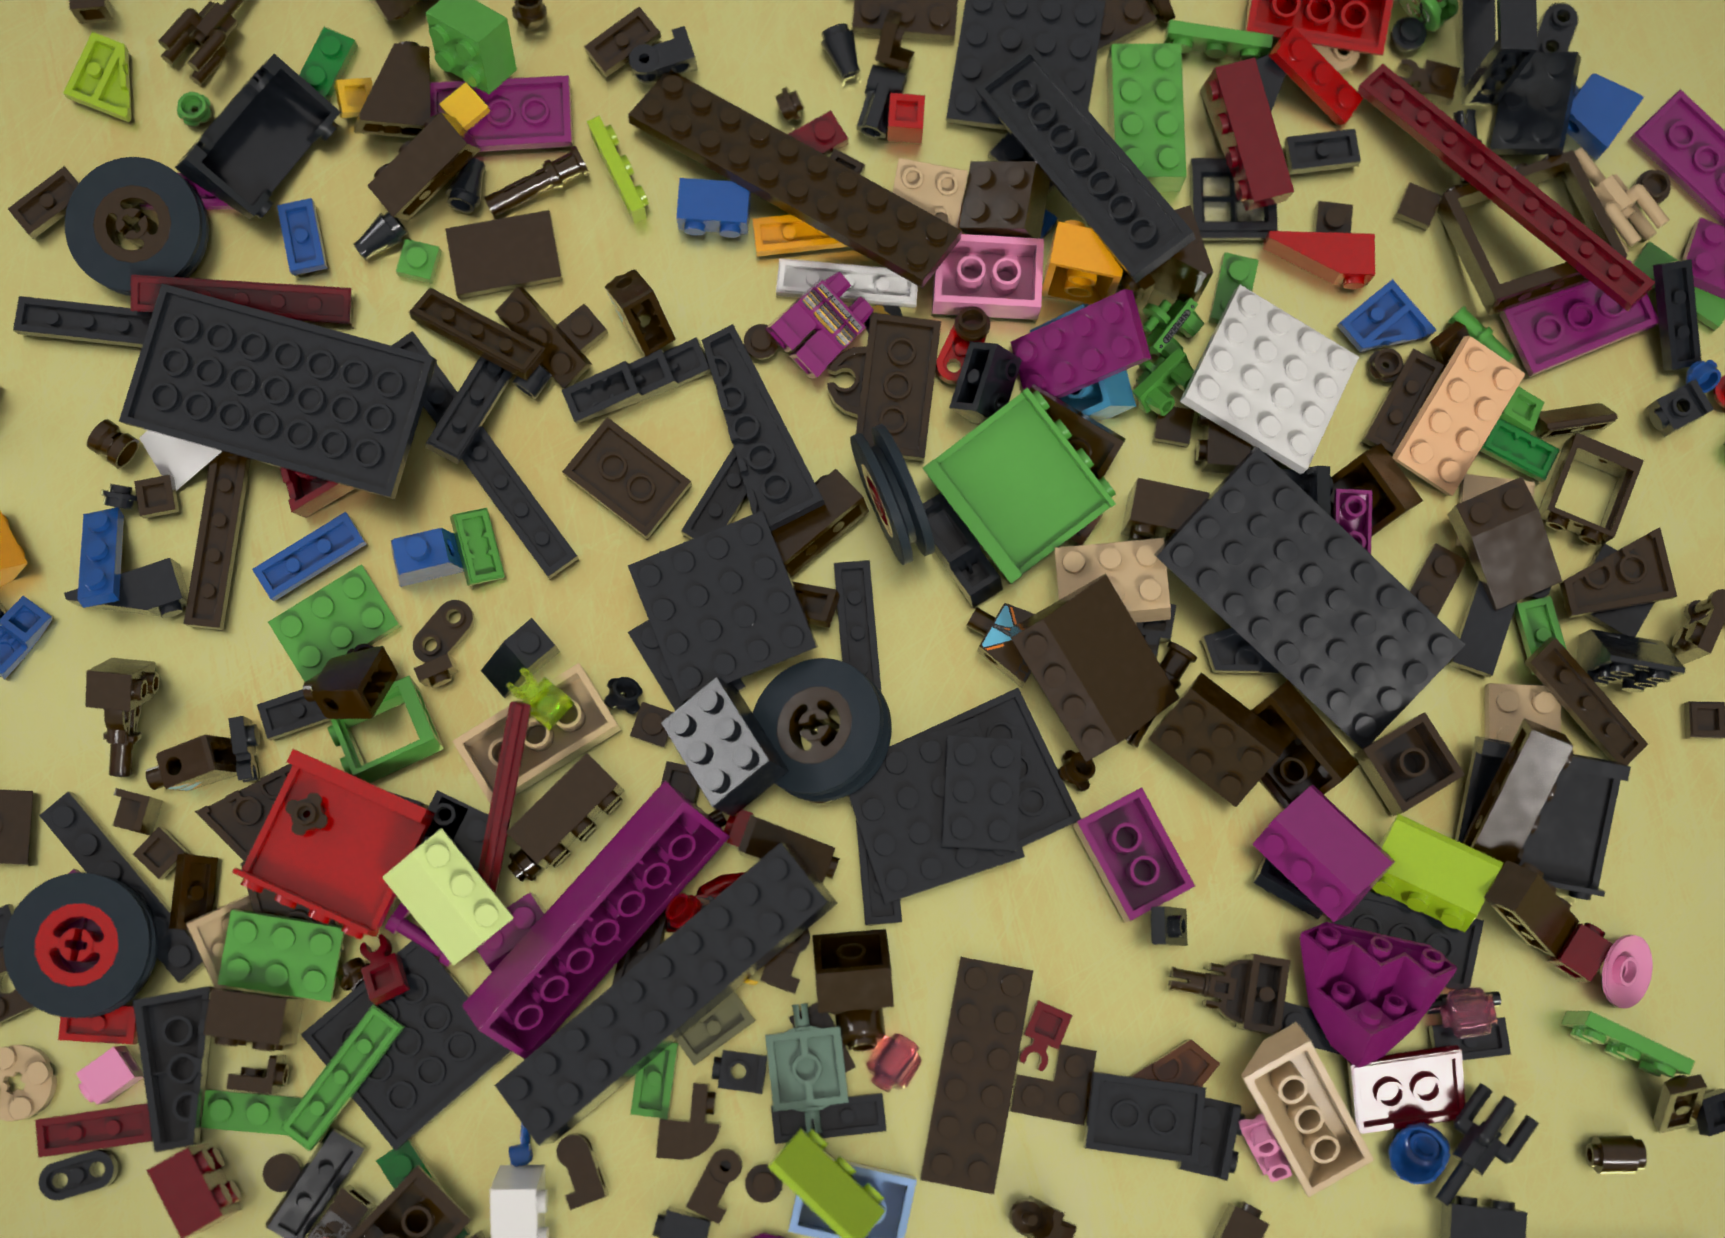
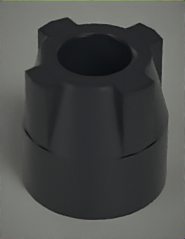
M539 365L527 381L517 376L513 384L529 397L536 399L552 375Z

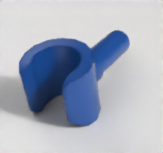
M522 1123L520 1144L509 1146L510 1162L515 1167L527 1165L533 1159L530 1134Z

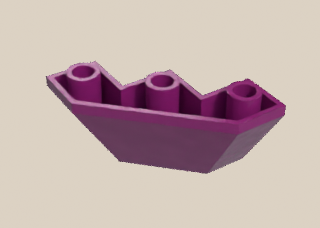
M1322 923L1301 932L1300 935L1309 1006L1330 1045L1358 1069L1382 1058L1417 1026L1457 970V966L1445 958L1440 951L1428 944L1335 923Z

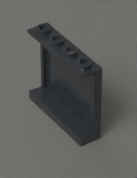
M1475 736L1455 836L1456 841L1462 843L1512 742ZM1573 754L1570 765L1565 770H1561L1556 780L1557 788L1550 802H1545L1539 813L1540 822L1534 834L1528 835L1523 845L1524 853L1518 865L1522 866L1526 862L1535 866L1543 872V880L1556 888L1569 890L1568 895L1583 900H1591V895L1604 897L1605 891L1599 888L1618 790L1621 780L1628 781L1631 767L1616 761Z

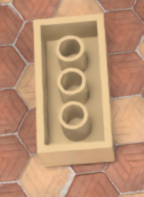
M580 663L518 700L530 704L532 708L515 796L621 730ZM509 706L452 741L490 804Z

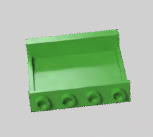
M1028 388L922 468L1010 584L1054 551L1055 548H1058L1116 504L1112 499L1116 492L1104 477L1099 480L1090 470L1094 464L1082 448L1076 451L1068 441L1072 437L1069 430L1060 419L1053 422L1046 412L1050 408L1047 401L1038 390L1031 393Z

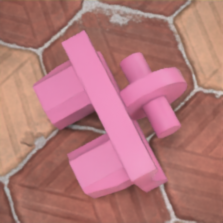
M1258 1114L1252 1120H1240V1130L1263 1174H1267L1271 1182L1291 1177V1166L1263 1114Z

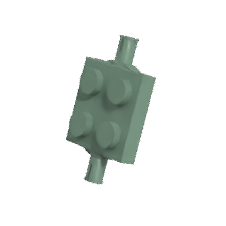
M808 1003L801 1004L802 1019L800 1017L799 1004L792 1005L795 1027L783 1033L765 1035L773 1111L793 1109L804 1112L806 1133L813 1129L812 1119H814L815 1131L822 1133L819 1110L832 1104L849 1103L841 1027L820 1028L810 1026Z

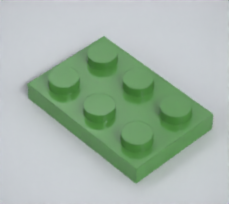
M362 564L268 621L304 682L317 679L327 662L333 657L345 655L351 648L355 649L359 644L372 645L401 627Z
M233 908L230 912L217 984L331 1002L344 938V932L341 931L343 926Z
M1566 1011L1561 1022L1562 1025L1572 1029L1570 1035L1589 1044H1592L1594 1041L1606 1045L1604 1050L1606 1053L1622 1060L1629 1058L1639 1061L1638 1068L1658 1077L1661 1074L1674 1078L1675 1074L1690 1075L1695 1063L1694 1060L1592 1011Z

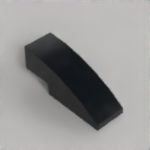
M939 493L923 503L934 538L935 553L971 606L974 608L1002 591L1001 577L982 553L978 541L943 495Z

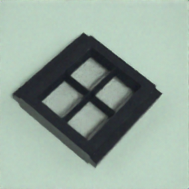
M1191 158V208L1202 240H1264L1269 231H1278L1277 204L1245 211L1243 203L1237 199L1235 182L1225 158Z

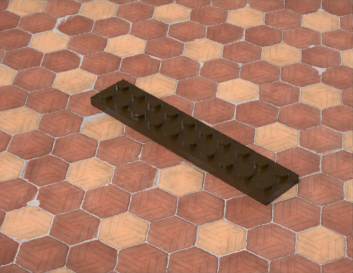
M671 69L670 72L664 73L628 114L629 124L921 288L925 286L961 240L962 231Z

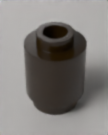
M1631 1135L1594 1136L1591 1144L1586 1146V1160L1588 1165L1593 1167L1597 1174H1633L1637 1170L1646 1167L1647 1152L1644 1142L1641 1139H1634Z

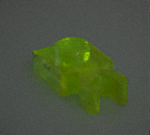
M521 668L520 672L526 679V683L521 687H515L512 683L508 682L506 686L515 698L524 699L522 702L530 704L532 707L530 716L547 730H550L573 706L574 702L545 677L537 683L536 678L528 669Z

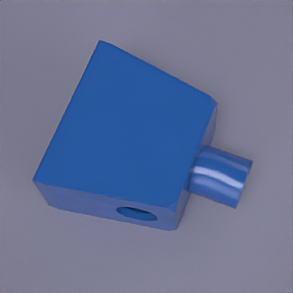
M1592 73L1581 88L1575 87L1567 134L1583 147L1591 157L1597 160L1610 146L1644 96L1603 76Z
M443 528L391 540L392 556L400 587L464 572L455 535Z

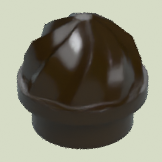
M515 0V5L512 7V16L517 20L519 27L526 30H535L543 25L547 15V8L542 0Z

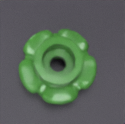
M187 92L178 100L177 114L179 118L184 119L183 121L186 125L198 126L200 122L205 123L211 117L212 111L209 108L211 102L205 95H200L197 92ZM194 107L198 108L197 112H192V109Z

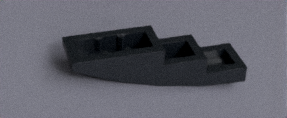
M696 337L665 352L660 349L634 362L628 363L624 361L563 389L562 393L573 420L577 424L644 401L709 374L711 371L701 342Z

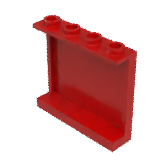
M292 749L286 762L293 766L243 868H234L232 873L242 877L241 885L248 889L262 893L263 889L266 888L277 893L274 900L285 906L295 909L298 903L309 908L310 910L307 915L315 920L329 924L330 920L333 919L344 924L341 931L360 940H362L364 934L377 937L396 897V894L382 877L420 846L435 813ZM310 793H317L322 797L321 805L325 810V815L328 817L327 825L322 829L307 830L306 834L302 836L294 834L291 830L293 825L291 815L286 812L287 803L293 799L297 801L305 799ZM309 811L304 812V817L307 818L310 816Z

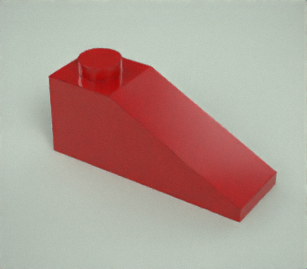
M1269 231L1263 241L1264 250L1331 284L1343 285L1346 289L1363 288L1375 276V234Z

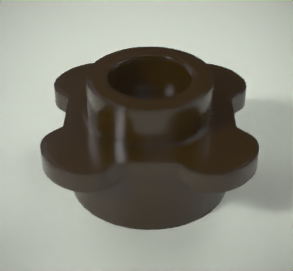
M1066 751L1063 754V766L1058 769L1060 778L1075 784L1080 791L1087 790L1090 787L1088 780L1094 776L1096 771L1094 761L1091 759L1086 762L1080 752Z
M310 793L305 799L299 801L293 799L287 803L286 812L291 815L293 821L291 830L294 834L302 836L306 834L307 830L322 829L327 825L328 817L325 815V810L321 805L322 797L319 794ZM305 811L310 812V816L307 818L304 817Z

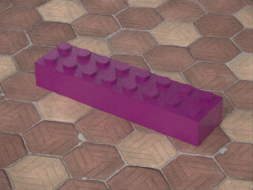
M665 780L463 1003L462 1007L477 1029L518 1056L526 1059L552 1036L667 908L670 901L687 886L730 837L706 812Z

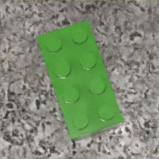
M1181 43L1111 44L1106 61L1109 135L1158 192H1180L1187 177Z

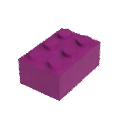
M1142 787L1072 825L1124 922H1129L1150 911L1152 907L1160 906L1195 887L1193 880Z

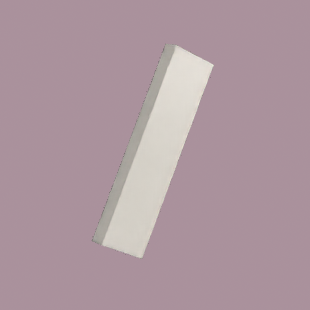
M779 258L776 296L800 298L816 282L826 280L835 273L840 272L851 285L839 297L843 302H854L861 296L869 304L916 308L918 286L887 268Z

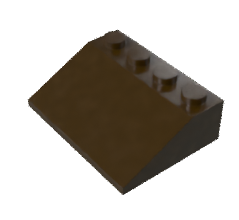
M1106 573L1010 628L1012 641L1086 762L1119 744L1180 699Z

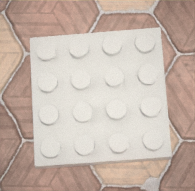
M1239 285L1234 290L1180 402L1254 447H1258L1261 451L1297 473L1302 474L1308 469L1359 357L1262 297Z

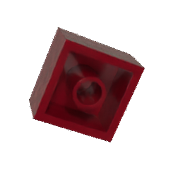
M208 1142L189 1146L146 1170L180 1238H187L201 1233L242 1210L239 1203L242 1200L241 1193L234 1181L227 1180L222 1170V1167L225 1165L224 1160L215 1146L210 1147Z

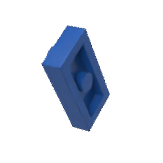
M309 198L277 205L290 273L294 276L328 269L313 199Z

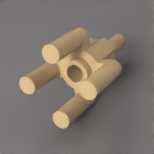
M1583 147L1575 151L1586 176L1594 186L1593 189L1610 222L1629 247L1638 243L1642 238L1647 241L1657 233L1636 203L1641 206L1657 229L1670 221L1642 184H1636L1628 189L1617 174L1605 178ZM1620 239V241H1621V243H1622V245H1623V247H1624L1626 253H1628V252H1629V249L1626 247V245H1625V244L1623 243V241Z

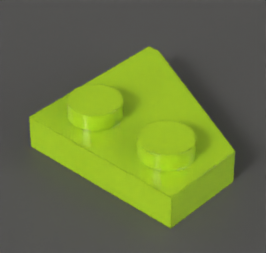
M92 32L63 94L70 100L130 122L129 56L125 44Z

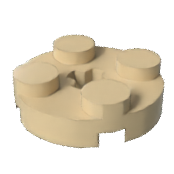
M13 1045L0 1048L1 1120L17 1121L30 1118L43 1111L51 1102L57 1085L56 1075H53V1069L50 1065L52 1062L49 1057L40 1049L29 1045ZM19 1072L22 1074L21 1081L25 1083V1087L23 1090L16 1089L13 1093L10 1090L8 1080L10 1077H15Z

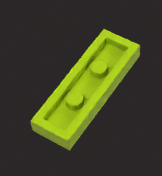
M600 116L588 120L587 124L590 135L634 224L647 219L644 206L648 205L649 201L642 186L638 185L635 187L630 178L634 171L627 156L623 155L620 157L615 148L619 141L611 124L605 127Z

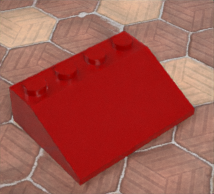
M1249 0L1245 31L1273 35L1275 39H1280L1287 29L1295 27L1312 45L1383 56L1393 0Z

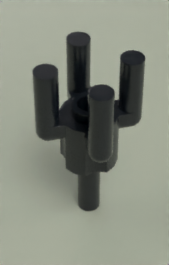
M1482 1083L1477 1086L1453 1122L1454 1128L1464 1135L1452 1153V1156L1460 1162L1435 1197L1447 1207L1472 1171L1482 1176L1495 1157L1505 1164H1511L1539 1125L1535 1119L1525 1115L1506 1145L1499 1140L1502 1136L1501 1130L1515 1112L1514 1108L1517 1105L1505 1095L1486 1122L1482 1121L1480 1126L1473 1123L1472 1121L1493 1092Z

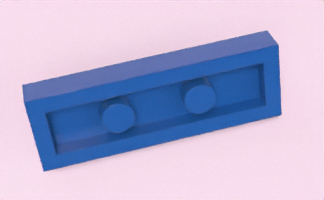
M118 507L83 514L77 600L83 608L119 601L124 515Z
M344 512L252 570L272 601H276L362 548L367 543L350 516Z

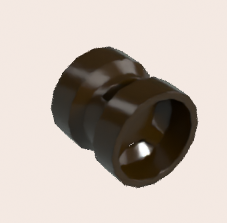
M109 419L103 420L93 429L86 443L87 448L97 455H105L107 462L117 469L126 466L139 448L138 439L129 433L123 434L120 432L119 426Z

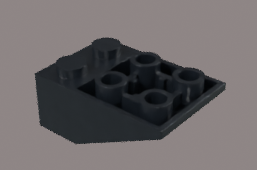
M1594 629L1579 635L1576 661L1598 686H1608L1609 683L1622 685L1621 689L1624 691L1642 693L1646 688H1655L1659 683H1668L1672 678L1685 674V667L1663 641Z

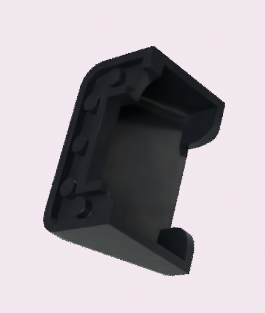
M273 54L252 75L174 168L247 218L251 219L256 215L261 219L274 204L269 199L273 194V190L319 137L326 141L339 126L334 120L341 112L276 54Z

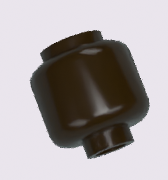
M883 1008L877 1011L863 1009L835 1014L836 1026L841 1027L842 1043L848 1046L849 1051L862 1052L878 1047V1042L886 1034Z

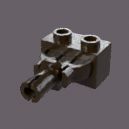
M110 658L87 670L85 707L104 709L107 731L103 733V739L110 743V776L127 777L132 775L133 744H136L141 739V732H137L142 704L152 699L159 688V674L155 672V662Z
M1247 954L1245 958L1235 959L1224 965L1210 963L1208 970L1221 972L1222 976L1184 970L1172 966L1169 977L1185 979L1187 983L1169 980L1168 990L1218 998V1002L1203 1000V1006L1217 1009L1223 1017L1236 1023L1235 1028L1274 1035L1281 1031L1291 960Z

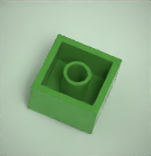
M440 0L425 12L429 26V35L435 52V61L445 72H451L463 79L469 86L477 87L490 94L517 71L508 20L503 15L476 0Z

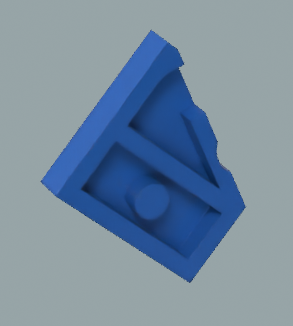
M1393 279L1337 325L1359 352L1427 338L1437 331Z

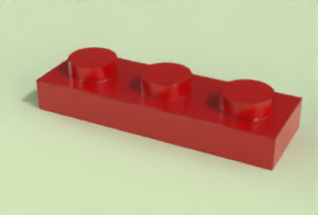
M1291 27L1284 32L1269 54L1271 59L1337 126L1347 123L1363 99L1350 83L1295 27Z

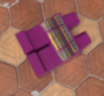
M840 272L835 273L826 280L816 282L765 328L785 352L793 351L789 356L810 379L817 378L831 361L866 328L863 323L874 310L861 296L849 307L844 304L839 297L851 285ZM814 329L815 331L796 350H794L802 342V340Z

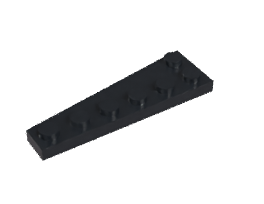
M732 324L702 339L752 513L764 511L773 531L825 505L735 326Z

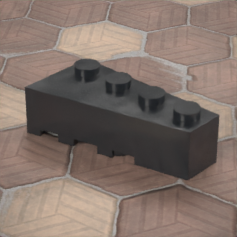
M213 986L133 1000L154 1153L200 1144L211 1036L203 1035L211 989H214Z

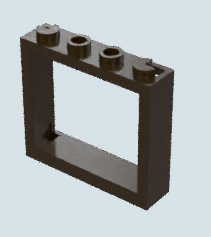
M1574 150L1565 152L1563 155H1547L1541 161L1529 165L1521 163L1513 167L1533 184L1562 176L1587 227L1625 258L1628 256ZM1461 184L1455 185L1443 193L1437 212L1488 316L1590 282L1580 272L1565 262L1500 284L1462 209L1489 199L1471 184L1466 186Z

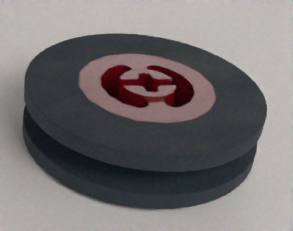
M879 424L872 428L874 446L871 447L861 433L851 436L850 443L862 483L882 531L899 562L905 565L913 561L910 543L914 542L924 556L935 552V543L923 503L906 462L885 425Z

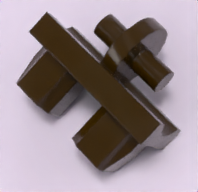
M1032 1196L1029 1199L1017 1201L1010 1209L1009 1221L1016 1232L1027 1238H1073L1077 1230L1076 1225L1063 1220L1064 1212Z

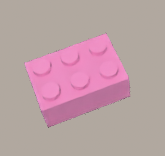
M961 234V240L934 273L932 314L958 315L967 307H978L988 317L1037 320L1042 302L1044 239Z

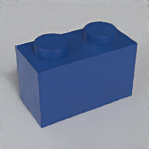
M679 178L676 216L678 230H684L689 235L719 232L721 236L728 238L739 237L740 234H748L751 192L732 181Z

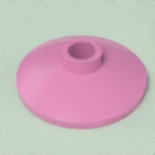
M1631 934L1624 935L1614 942L1606 955L1602 970V985L1606 998L1616 1007L1624 1009L1633 1007L1643 998L1649 987L1653 961L1650 948L1643 938Z

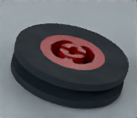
M91 873L60 875L34 888L16 907L9 920L4 937L6 970L19 994L28 1003L45 1013L68 1018L101 1016L128 1003L138 994L149 979L158 952V933L155 920L149 907L140 895L118 880ZM88 918L100 926L104 938L102 939L101 935L93 930L72 928L64 934L63 932L71 923L79 919ZM77 941L87 942L86 950L76 949ZM61 953L69 961L91 963L97 960L99 956L100 960L93 968L82 973H76L63 964L59 954Z

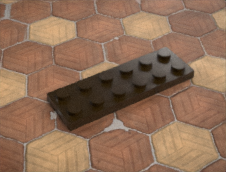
M960 957L920 1180L994 1194L1033 970Z

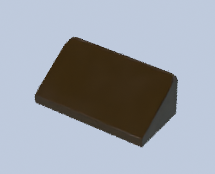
M1602 403L1541 411L1535 429L1537 438L1561 436L1606 429L1618 417L1617 413Z

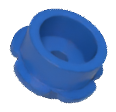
M1708 360L1706 362L1697 361L1692 364L1687 371L1686 384L1696 379L1704 393L1714 389L1721 379V372L1717 369V363L1713 360Z

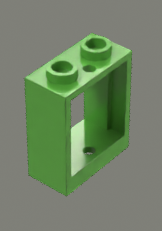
M409 675L392 684L374 717L405 703L419 740L364 765L350 728L368 719H331L333 725L328 727V731L336 747L340 745L345 756L340 758V761L346 773L372 783L444 750L419 687Z

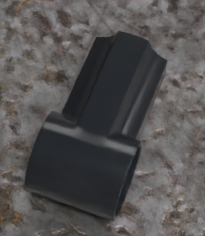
M875 64L872 65L865 89L866 98L857 124L858 131L862 132L865 136L875 139L886 137L888 132L890 93L903 94L907 78L906 73Z

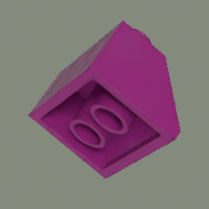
M1314 785L1307 788L1278 814L1252 844L1333 922L1350 914L1395 863L1384 850Z

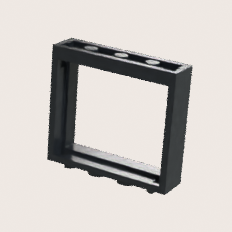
M1459 0L1462 105L1496 106L1538 50L1536 0H1497V41L1495 0Z

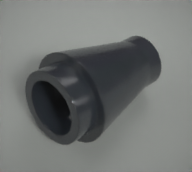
M847 23L837 24L824 30L821 33L823 37L821 44L839 71L841 79L858 74L860 68L857 60L853 30H849Z
M472 158L459 171L446 192L448 196L447 203L453 209L464 213H472L475 207L480 205L483 172L485 169V164L482 161Z
M389 212L384 215L380 213L353 245L362 257L368 260L372 256L402 242V237L408 231L398 218H394Z

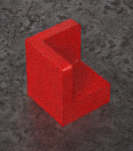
M890 93L888 142L922 144L925 95Z

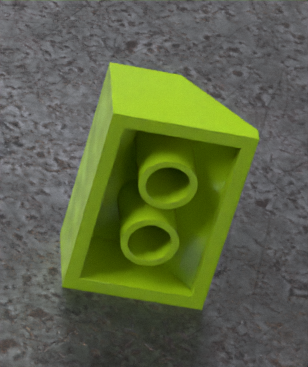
M1398 814L1379 844V847L1395 863L1372 889L1380 895L1389 896L1406 904L1416 912H1422L1441 921L1447 927L1458 929L1465 933L1477 917L1485 901L1484 897L1498 876L1503 862Z
M800 1128L770 1161L768 1168L841 1238H865L885 1213V1208L880 1204L885 1198L869 1182L862 1187L852 1177L856 1170L842 1156L834 1160L824 1150L829 1144L815 1130L811 1129L806 1133Z

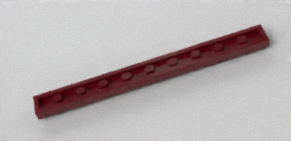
M1382 63L1359 85L1357 93L1626 311H1629L1652 289L1655 284L1654 280L1385 64Z

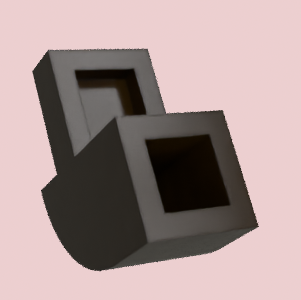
M693 1083L690 1120L661 1118L659 1120L656 1158L676 1160L695 1158L703 1154L714 1143L720 1132L721 1122L707 1121V1114L714 1115L716 1092H709L710 1083Z

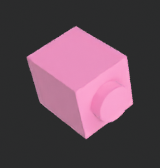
M126 1046L112 1047L76 1073L81 1081L78 1085L81 1093L88 1101H94L96 1105L109 1103L144 1078L143 1071Z

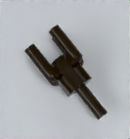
M225 0L222 5L218 2L209 1L200 13L193 8L186 9L158 40L159 44L166 49L161 54L162 59L169 65H173L187 47L193 43L199 49L187 63L195 70L190 75V79L198 86H201L228 55V48L224 42L238 25L237 20L232 15L245 0Z

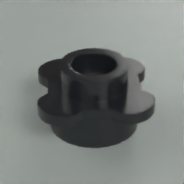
M629 677L610 679L607 683L609 694L604 699L605 704L612 709L626 710L630 714L637 713L640 708L638 698L642 694V688L639 684Z

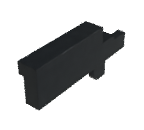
M1478 579L1458 638L1465 646L1451 659L1449 665L1489 678L1493 676L1517 602L1495 611ZM1551 587L1529 597L1534 599L1544 598L1549 594Z

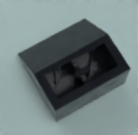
M437 790L428 807V810L434 812L435 815L420 845L440 829H443L478 872L489 815Z

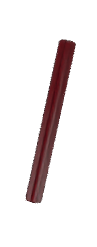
M511 701L509 704L478 874L495 895L497 894L508 835L506 832L509 830L532 708L530 704L522 701Z

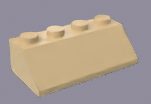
M1297 1022L1263 1040L1241 1076L1306 1195L1310 1197L1373 1162L1374 1159L1311 1040Z

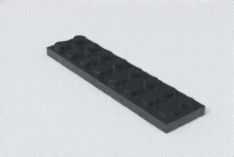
M1030 46L975 88L980 98L1032 160L1036 162L1037 166L1088 227L1092 228L1108 251L1135 283L1196 239L1190 227L1033 46Z

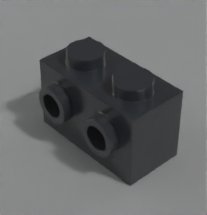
M970 341L949 408L973 423H983L1009 403L1022 359L999 344Z

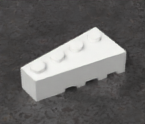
M545 1164L517 1167L514 1165H500L490 1188L491 1238H549V1229L545 1227V1213H547L548 1191L545 1189Z

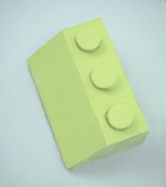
M440 829L382 877L453 966L514 918L443 829Z

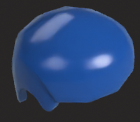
M1423 1122L1406 1125L1405 1128L1396 1134L1389 1145L1390 1166L1399 1178L1413 1185L1429 1184L1435 1181L1447 1166L1450 1159V1146L1447 1138L1433 1126Z

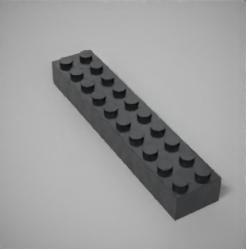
M779 843L496 1083L495 1087L538 1146L556 1142L735 991L743 982L754 975L838 904L793 845Z

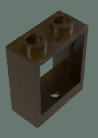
M1580 433L1574 434L1564 444L1541 503L1539 512L1542 520H1545V524L1554 530H1568L1578 534L1581 541L1591 545H1603L1610 541L1616 535L1644 460ZM1573 459L1618 477L1600 526L1555 507Z

